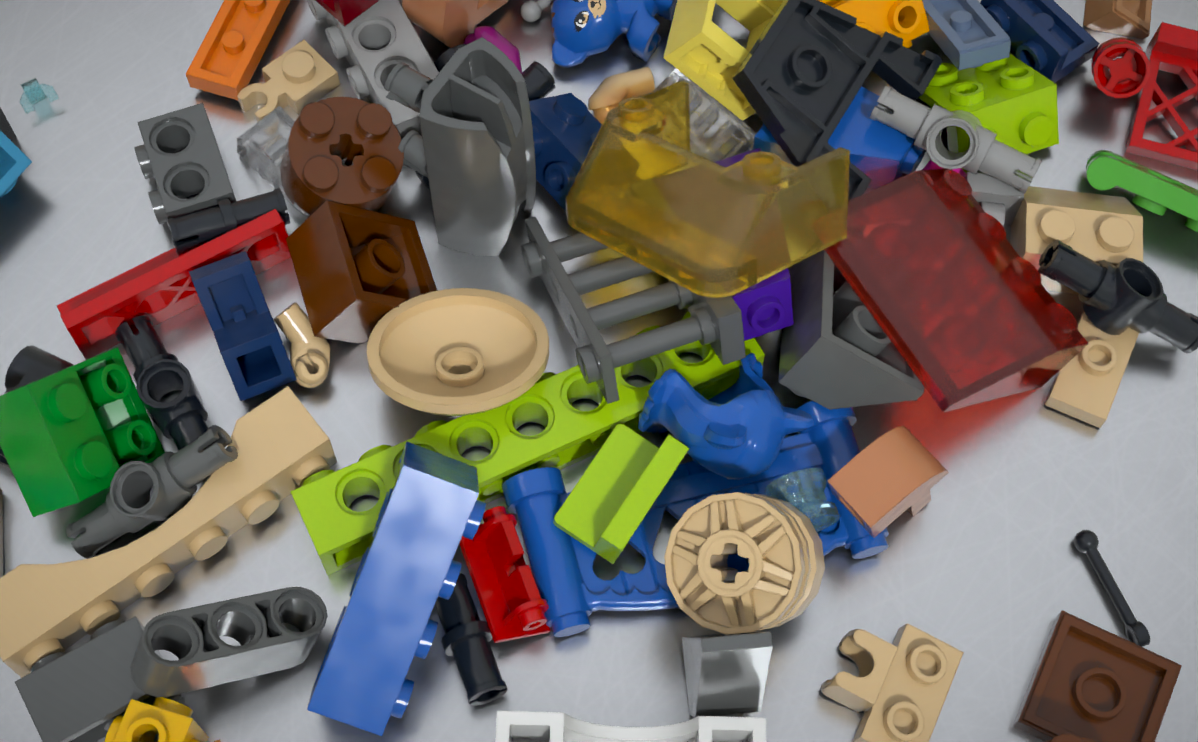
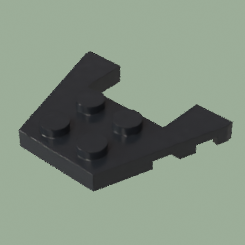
M784 0L732 79L829 217L839 224L850 218L872 179L830 146L828 140L872 70L898 93L915 100L923 95L943 59L928 50L921 54L902 46V38L891 33L884 32L882 35H877L857 26V18L818 0Z

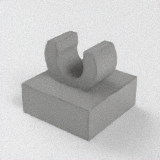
M967 172L960 194L956 200L955 221L974 222L973 241L996 243L998 240V228L1003 229L1004 226L1012 225L1024 199V193L990 175L982 173L975 175Z

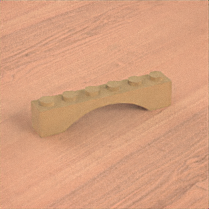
M287 386L236 421L231 435L233 442L228 446L236 447L238 452L237 459L228 462L212 473L192 499L155 530L124 547L89 559L58 564H20L0 578V658L21 678L30 674L32 666L42 658L57 652H65V649L87 634L92 635L101 626L118 620L120 612L139 598L151 597L163 591L173 581L174 574L193 561H202L218 553L227 543L228 537L248 523L254 525L266 520L277 510L280 501L291 494L290 491L301 487L308 477L323 470H330V467L337 463L330 439L290 387Z

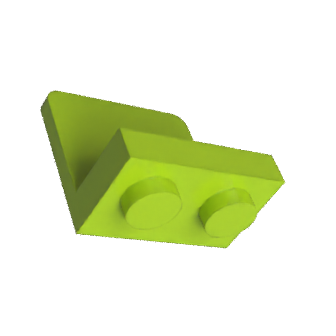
M1011 54L1008 58L963 70H958L953 63H941L923 95L918 97L931 108L936 104L948 111L962 110L972 113L979 119L984 128L997 134L995 140L1024 154L1059 144L1057 84ZM947 126L948 150L955 153L968 150L970 138L967 132L958 126Z

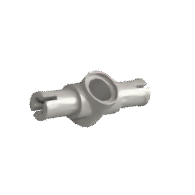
M887 85L877 101L879 104L874 107L870 119L877 120L915 139L914 145L926 150L931 160L938 166L950 170L963 168L975 175L979 170L1019 189L1024 194L1042 163V160L1030 157L995 140L997 134L984 128L979 119L972 113L962 110L948 111L936 104L931 109L892 90ZM947 126H958L964 129L970 138L969 149L960 153L951 152L946 149L941 141L942 129Z

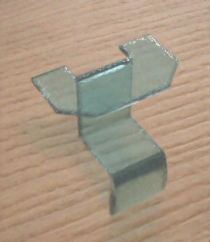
M36 78L20 84L24 92L19 102L26 114L35 110L34 104L46 98L49 99L50 103L59 99L53 86L43 83L39 85Z

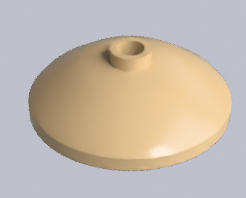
M476 288L438 290L419 295L401 303L399 307L393 308L378 321L367 343L368 367L377 386L386 395L405 406L435 415H473L496 409L513 401L528 391L540 379L549 360V336L546 326L539 315L529 306L511 296Z

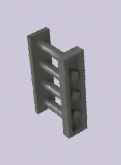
M654 179L632 186L635 209L628 212L627 218L549 242L536 216L525 219L529 243L521 245V251L527 271L531 278L541 277L578 347L575 349L585 382L589 384L596 381L607 404L619 400L614 368L698 340L701 345L710 344L723 365L746 358L742 312ZM636 239L639 244L646 242L648 245L646 250L571 274H567L562 265V262ZM654 271L659 276L666 274L669 278L667 283L586 309L580 298V295ZM677 305L680 310L687 308L691 313L690 318L606 345L599 332L601 329Z

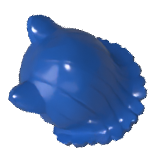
M754 353L746 355V358L740 359L739 377L736 383L708 400L698 393L679 372L671 368L665 371L661 378L656 379L648 391L649 396L644 403L643 412L639 414L638 428L642 432L647 431L648 433H656L657 431L665 433L670 431L679 442L690 448L687 453L698 464L719 476L737 480L751 478L768 470L779 455L785 436L814 426V421L811 415L805 411L783 407L772 388L762 379V363L757 361Z

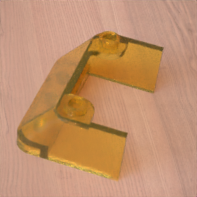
M679 81L642 97L624 99L619 102L618 107L608 112L566 196L567 222L575 230L695 294L713 298L732 296L847 238L850 151L840 147L799 167L782 161L774 153L761 151L747 154L742 161L731 166H721L690 151L689 84Z

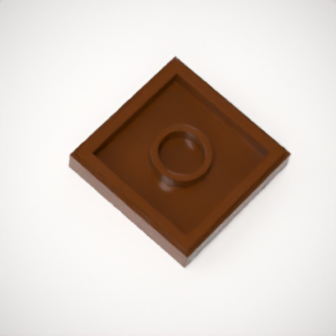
M1062 610L1054 621L1013 727L1042 741L1065 733L1098 742H1155L1182 665Z

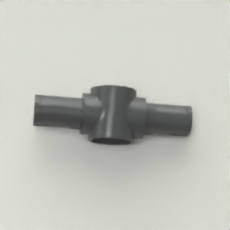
M212 425L205 433L176 453L171 451L165 452L151 463L131 461L122 465L114 474L110 484V491L106 495V501L78 521L72 522L67 526L66 533L68 538H76L81 534L80 537L71 542L75 551L82 557L89 559L97 555L101 549L123 534L139 532L153 521H167L192 499L193 494L197 491V485L203 479L228 462L237 459L238 452L236 447L228 446L226 449L224 448L233 442L228 433L221 427ZM154 484V492L150 500V490Z

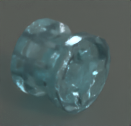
M807 468L786 474L772 481L765 488L767 496L790 502L806 515L816 532L830 527L840 519L835 503L828 501L824 489L828 482L821 468Z

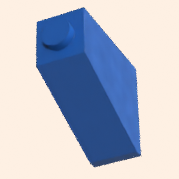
M861 86L829 138L828 144L872 179L868 188L891 191L902 173L908 176L913 175L921 163L926 150L915 146V139L877 120L870 119L874 107L879 104L877 101L880 96ZM763 124L754 137L752 150L760 148L764 153L768 173L802 178L765 124Z

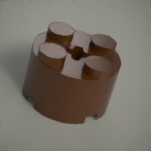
M343 96L326 98L306 105L293 124L280 168L284 192L293 205L296 203L309 214L308 217L325 201L377 212L387 201L400 175L404 159V153H401L398 149L402 140L392 122L389 111L380 104L368 103L357 98Z

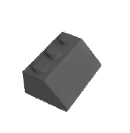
M825 223L788 265L794 325L782 328L778 383L788 387L794 394L808 398L829 410L917 400L924 393L921 277Z

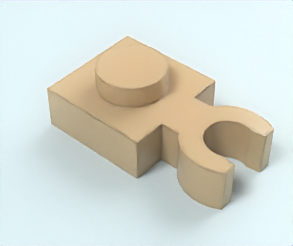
M302 40L262 68L264 84H250L244 87L237 97L240 107L244 112H247L255 105H265L255 113L258 126L263 130L272 127L278 122L281 110L289 105L297 114H300L306 105L317 102L338 87L340 80L338 72L305 40Z

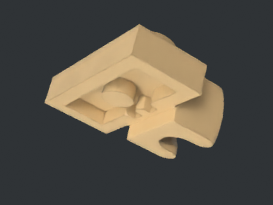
M908 623L898 629L893 644L863 629L849 631L841 639L838 647L843 655L856 663L859 671L858 677L845 671L839 672L832 679L822 683L821 691L825 696L857 713L864 711L853 742H929L964 652Z

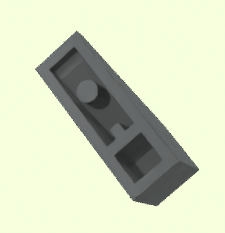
M771 632L682 637L689 715L693 717H745L744 713L761 712L773 648Z

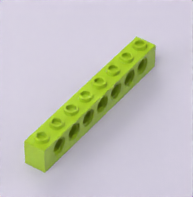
M688 311L681 320L690 318L691 313ZM650 326L638 332L636 335L659 328L660 326ZM752 338L744 341L745 354L754 353L757 361L761 362L763 366L765 354L757 340ZM698 340L614 368L619 400L607 404L596 381L589 384L585 382L579 365L558 374L547 372L543 373L540 379L528 391L501 407L483 413L464 415L449 422L445 420L431 422L419 429L413 438L406 441L476 467L479 486L477 500L487 504L504 496L502 484L519 473L545 467L562 470L597 454L617 424H624L638 434L644 433L638 428L639 414L643 412L644 403L649 396L648 391L656 379L661 378L663 373L670 368L679 372L698 393L708 400L736 383L739 377L740 360L723 365L711 345H701ZM685 352H693L700 355L704 360L698 363H687L681 360L678 355ZM633 375H641L647 377L652 383L644 387H635L628 384L625 379ZM587 398L594 400L599 406L590 411H580L573 408L571 404L578 399ZM527 422H536L545 427L541 433L534 436H526L517 431L519 426ZM406 441L395 446L380 445L365 452L358 462L338 471L323 470L308 477L301 487L290 491L327 576L361 561L367 547H371L374 539L372 537L385 496L390 488H394L399 476L400 463L398 462ZM473 446H483L491 451L487 457L477 461L467 460L461 456L465 450ZM373 495L379 498L376 505L367 511L357 512L349 509L351 503L360 496Z

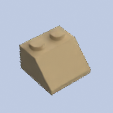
M1033 186L1028 187L1011 225L1009 286L1079 294L1038 272L1041 255L1047 246L1057 239L1097 263L1105 260L1117 266L1126 258H1134L1143 262V216L1126 197Z

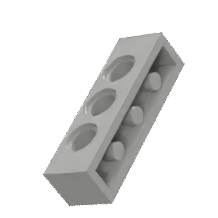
M307 0L315 19L325 18L329 28H326L325 32L336 58L346 57L351 67L347 68L346 71L358 99L367 97L370 103L380 104L385 107L391 114L392 122L397 128L401 140L411 130H415L422 135L419 119L420 113L395 100L386 98L389 92L384 89L388 75L401 62L408 64L410 68L433 80L439 73L398 0H379L344 27L317 1Z

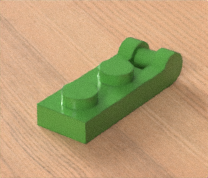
M1096 151L1087 159V180L1095 189L1110 190L1117 185L1135 193L1132 202L1152 213L1163 216L1168 208L1188 217L1184 225L1198 233L1197 189L1111 151Z

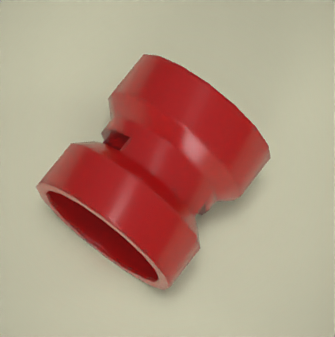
M1123 37L1112 38L1102 43L1094 52L1091 60V73L1099 90L1107 96L1117 99L1129 98L1139 93L1147 84L1150 76V62L1141 46L1133 40Z

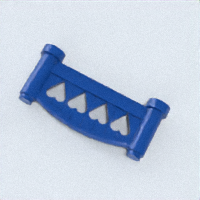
M810 401L797 408L811 415L814 426L799 431L798 435L784 438L779 455L770 468L751 478L727 479L707 470L696 461L679 464L628 542L643 556L645 560L643 569L634 574L620 570L619 574L611 580H602L595 575L593 564L597 553L556 527L553 523L556 513L571 493L566 492L559 469L553 467L532 469L506 480L502 484V491L508 512L517 514L536 586L541 599H545L549 606L545 612L546 626L552 627L555 637H566L590 628L588 616L594 611H653L679 608L667 585L665 564L658 562L654 558L653 547L665 511H668L679 521L688 508L711 495L742 492L777 498L781 482L784 481L820 512L821 522L814 526L822 541L824 556L835 548L842 546L845 549H850L854 559L870 557L888 548L886 537L889 535L887 527L873 538L833 495L827 481L860 453L852 430V426L857 421L853 407L829 410L814 401ZM738 554L728 555V567L735 568L738 572L748 571L749 558H743L738 556Z

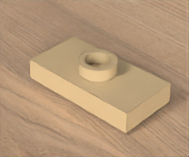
M1082 310L1045 406L1101 428L1107 420L1139 333L1128 328L1120 335L1107 334L1098 329L1088 319L1084 310Z

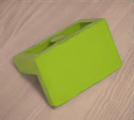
M617 424L553 519L554 525L614 564L690 448L669 434L659 448L626 425Z

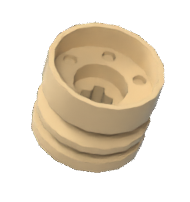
M742 492L711 495L688 508L671 530L664 555L667 585L679 608L700 626L726 635L756 632L779 627L801 615L818 594L825 570L822 541L806 515L790 502L767 495ZM738 554V556L743 558H749L748 571L738 572L737 569L728 567V555Z

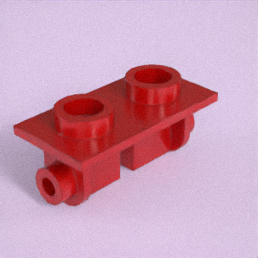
M504 506L490 508L484 512L482 517L484 523L479 525L474 538L471 540L462 536L459 545L494 643L549 633L551 630L550 627L546 626L547 619L545 616L549 606L545 599H541L531 569L524 560V551L515 529L517 525L516 517L513 514H507Z

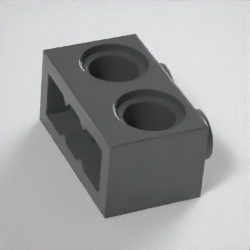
M203 103L137 122L144 144L136 146L134 149L144 178L155 177L158 189L148 192L159 224L166 223L167 219L171 217L177 218L217 207L216 201L228 198L230 203L236 201ZM193 194H199L194 198L186 199L187 197Z

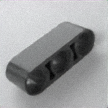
M287 587L163 613L153 617L146 624L130 666L131 677L136 686L144 693L155 697H170L293 668L302 664L307 659L325 627L328 617L326 605L321 597L312 590L303 587ZM282 623L294 625L300 632L291 631L283 626ZM219 636L234 638L241 646L226 644ZM155 650L172 652L179 660L169 661L163 659L155 653Z

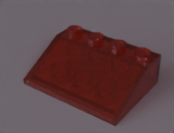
M946 168L915 171L817 214L806 224L943 412L1040 388L1089 344L1078 331V324L1073 314L1061 304L1056 303L1041 284L1042 278L1035 266L1026 259L1021 258L1008 242L1006 231L1002 224L996 218L987 214L971 195L972 188L968 181L959 173Z

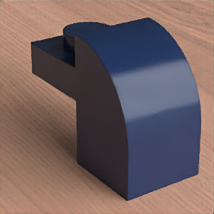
M244 251L189 271L240 402L297 380L247 252Z

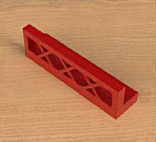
M274 209L193 250L185 251L184 254L178 255L175 248L170 249L57 305L61 314L60 317L86 360L120 344L115 332L122 323L127 321L130 329L136 336L139 334V331L132 318L141 315L148 316L152 320L154 327L200 304L201 301L189 271L244 251L247 252L256 275L291 258L286 241L288 234L284 221L277 210Z

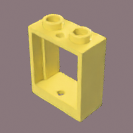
M677 0L663 58L743 121L756 112L732 78L784 0ZM715 3L750 31L746 49L712 22Z

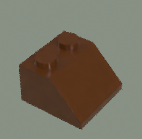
M325 201L286 238L314 337L359 344L367 342L375 325L390 310L399 307L401 303L411 298L437 291L415 221Z

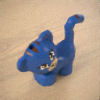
M554 0L551 7V32L555 39L552 46V61L564 68L576 66L583 63L589 56L605 52L619 35L626 33L628 48L633 56L647 62L661 41V36L656 32L660 23L654 16L658 14L660 17L672 21L677 0Z

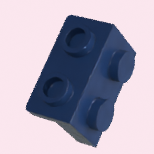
M981 0L980 2L1010 37V52L1017 59L1054 83L1091 59L1100 44L1054 0Z
M572 93L529 101L535 149L536 180L569 215L581 213L592 190L631 181L639 163L622 146L621 141L609 133L588 111L583 101L576 98Z

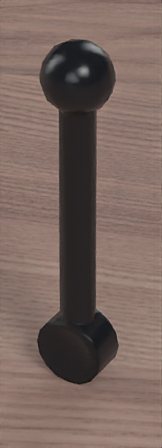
M1090 530L1078 532L1074 538L1075 548L1079 552L1086 554L1126 626L1125 632L1128 641L1141 647L1149 645L1150 635L1147 628L1142 622L1136 620L1097 549L1099 544L1098 536Z

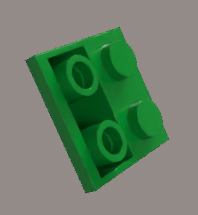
M118 347L0 395V447L33 517L79 503L110 487L114 474L126 463L131 461L151 463L165 453Z

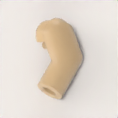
M647 66L605 78L588 99V111L593 110L594 117L604 127L620 123L623 115L618 103L655 92L654 78L650 68Z
M295 302L273 320L291 342L290 363L297 379L295 381L300 386L307 388L316 387L322 384L328 375L330 344L325 338L314 337L308 316Z

